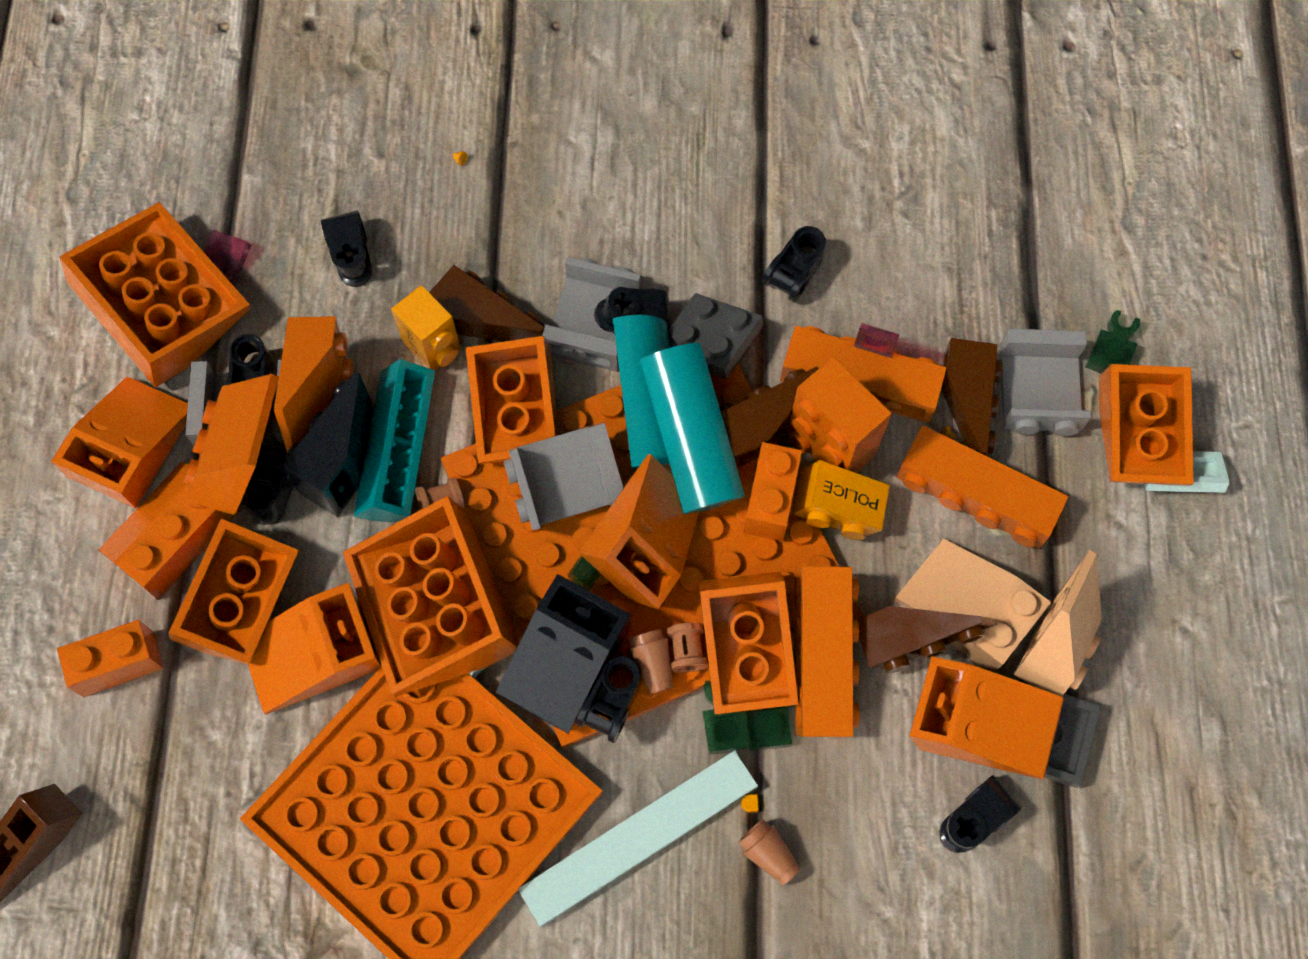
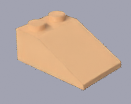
M944 538L894 599L904 608L974 615L994 619L996 625L985 629V636L983 638L966 644H961L960 640L951 643L981 668L994 673L1006 662L1051 603L1019 577Z
M1091 550L1086 553L1042 615L1014 673L1016 677L1036 688L1063 696L1069 687L1076 690L1086 675L1088 668L1083 666L1082 663L1085 658L1089 660L1101 640V638L1095 635L1102 620L1097 553Z

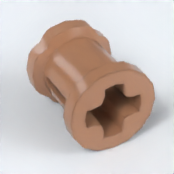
M455 477L449 478L446 484L424 489L420 486L415 488L419 510L446 496H449L464 508L462 492Z
M681 623L667 628V636L672 638L675 660L671 663V670L673 672L688 673L708 668V659L703 657L701 634L704 633L703 624Z

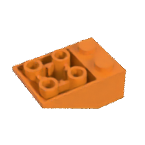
M126 377L71 428L51 462L67 478L136 509L186 426L188 403L130 377Z
M648 454L578 553L630 601L659 609L682 575L699 512L683 513L674 477L651 454Z
M349 582L308 597L269 620L248 665L264 715L375 673L382 666L358 596Z
M932 656L909 736L919 750L1044 780L1064 697L971 664Z

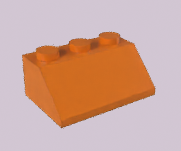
M269 374L222 386L217 400H208L201 422L209 425L207 431L199 429L192 452L200 455L198 461L190 459L183 480L184 483L190 484L186 501L232 515L236 514L256 467L279 376Z
M181 462L98 549L99 552L157 600L209 546L220 520L224 519L231 522L241 511L238 507L236 514L232 515L186 501L190 484L183 482L188 468V464Z
M221 519L170 628L169 639L208 655L249 665L299 550Z

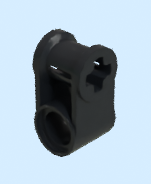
M356 210L322 219L323 234L332 262L337 267L341 281L351 287L365 284L371 278L372 265L366 245L367 237L359 211Z
M813 226L799 228L780 254L772 260L766 269L761 281L762 284L766 286L773 285L789 295L788 299L791 302H796L823 262L826 238L823 232ZM803 246H810L814 248L816 251L813 253H804L799 248Z
M617 287L609 293L606 299L597 304L594 311L595 321L604 331L614 332L613 318L627 315H650L664 320L667 323V329L671 327L669 294L660 289L644 290Z
M244 334L232 342L229 350V373L226 385L273 374V357L259 337L253 334ZM259 352L256 360L248 363L244 362L249 354Z
M261 444L256 467L242 497V502L251 517L261 525L274 524L283 517L294 487L282 468L286 453L273 451L266 444ZM262 497H272L268 504L261 507L256 506V503Z
M619 656L610 659L604 665L593 690L588 694L576 720V726L582 728L586 725L607 735L608 741L616 742L626 723L630 708L641 685L639 668L633 660ZM625 669L634 676L631 684L621 689L611 685V675L617 670Z
M992 775L964 799V803L944 819L939 829L940 840L949 851L965 853L982 843L990 834L999 830L1022 807L996 777ZM965 824L969 830L966 832L965 837L960 838L956 832L959 830L960 825Z

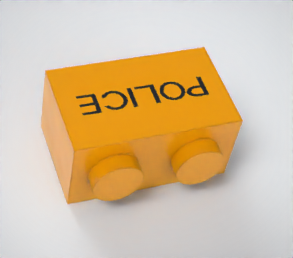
M422 285L391 308L402 342L427 368L436 370L440 366L445 367L457 357L461 347L453 318Z
M819 460L801 469L792 514L805 518L806 523L813 527H831L841 531V535L845 538L863 540L866 536L882 531L890 485Z

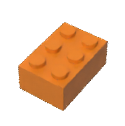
M832 357L797 387L787 433L793 446L798 450H802V453L807 452L816 462L822 460L858 473L876 456L892 413L838 360Z

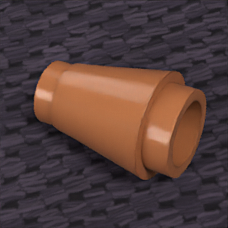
M661 629L630 638L631 649L628 652L638 666L639 673L646 687H648L649 694L673 688L668 638H663Z
M764 819L756 823L738 841L744 849L742 854L775 880H778L782 886L788 883L801 869L775 825L769 826Z

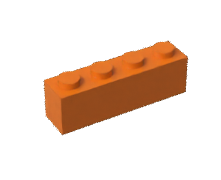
M795 325L783 364L780 382H784V379L796 370L804 369L808 371L816 366L820 368L829 359L834 357L891 413L930 423L936 410L947 367L938 365L929 358L919 357L915 359L901 355L893 348H876L862 344L860 340L853 337L845 336L839 338L825 334L823 330L817 327L806 326L803 328Z
M924 425L921 426L896 478L902 480L908 489L917 493L926 492L938 498L944 507L954 511L962 510L974 516L975 520L982 526L990 529L999 528L1011 534L1012 539L1026 547L1035 546L1039 549L1050 537L1069 497Z
M801 566L795 569V676L799 705H795L796 736L853 737V728H858L859 705L857 702H853V685L857 686L859 682V664L857 660H853V643L858 642L859 623L857 618H853L852 602L858 600L859 584L857 577H852V567Z

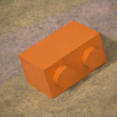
M762 442L743 533L783 541L802 450Z
M139 619L57 648L66 687L82 697L164 669L154 631Z

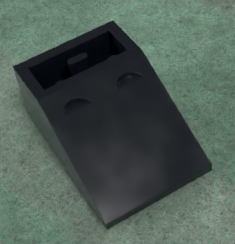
M354 371L348 380H343L338 384L333 393V400L324 412L320 411L313 417L308 433L300 443H295L288 450L282 466L299 494L337 518L359 489L373 408L369 393L360 373Z
M557 574L536 608L496 690V694L569 734L576 723L584 701L593 690L604 665L614 658L631 629V614Z

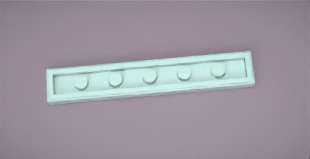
M734 750L527 882L518 891L541 928L757 789L758 785Z

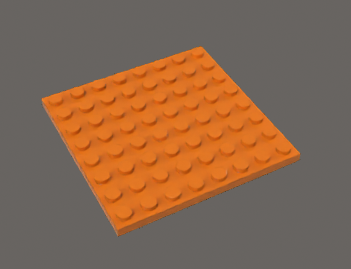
M738 363L727 379L710 374L719 407L729 402L738 404L749 399L752 390ZM619 385L557 410V435L598 423H605L624 488L635 471L631 467L622 388ZM476 443L440 457L448 478L455 477L460 486L464 509L467 511L519 643L536 608L556 575L559 574L631 614L632 627L614 657L623 656L633 660L628 652L631 649L629 639L643 633L661 629L663 638H668L670 663L675 661L672 638L667 636V628L681 623L703 624L698 581L780 571L785 581L793 650L795 649V569L801 566L839 567L821 529L807 524L805 518L792 514L798 487L797 481L783 541L743 533L759 459L757 458L737 468L745 497L709 511L698 513L682 575L659 609L630 601L578 553L611 507L610 505L540 525V529L532 530L529 521L521 523L515 503L516 499L522 498L518 482L510 484L503 461L479 464ZM852 602L853 618H862L863 614L857 602ZM702 633L703 657L708 659L705 633ZM709 666L706 669L688 673L672 671L674 687L654 694H649L648 687H646L640 675V689L630 708L626 722L710 686ZM620 669L611 675L610 683L616 688H626L631 684L634 676L628 670ZM574 724L570 733L567 734L553 726L562 750L601 733L586 725L580 728Z

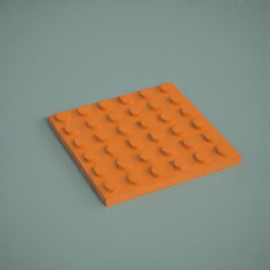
M381 666L240 817V820L388 959H461L519 892L518 890L526 884L603 794V790L471 675L465 674L395 697L391 694Z

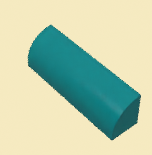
M627 315L613 318L631 467L636 472L646 456L651 454L669 473H672L640 359L650 354L670 348L667 323L661 318L650 315Z
M689 343L671 347L640 359L683 513L709 511L745 497L701 343Z
M399 359L380 372L353 517L379 522H397L410 516L435 370Z

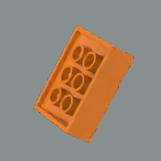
M160 202L59 256L67 284L155 388L191 366V362H195L250 310V304Z
M449 496L434 502L342 552L393 696L396 697L487 668L515 653L519 642L467 511Z

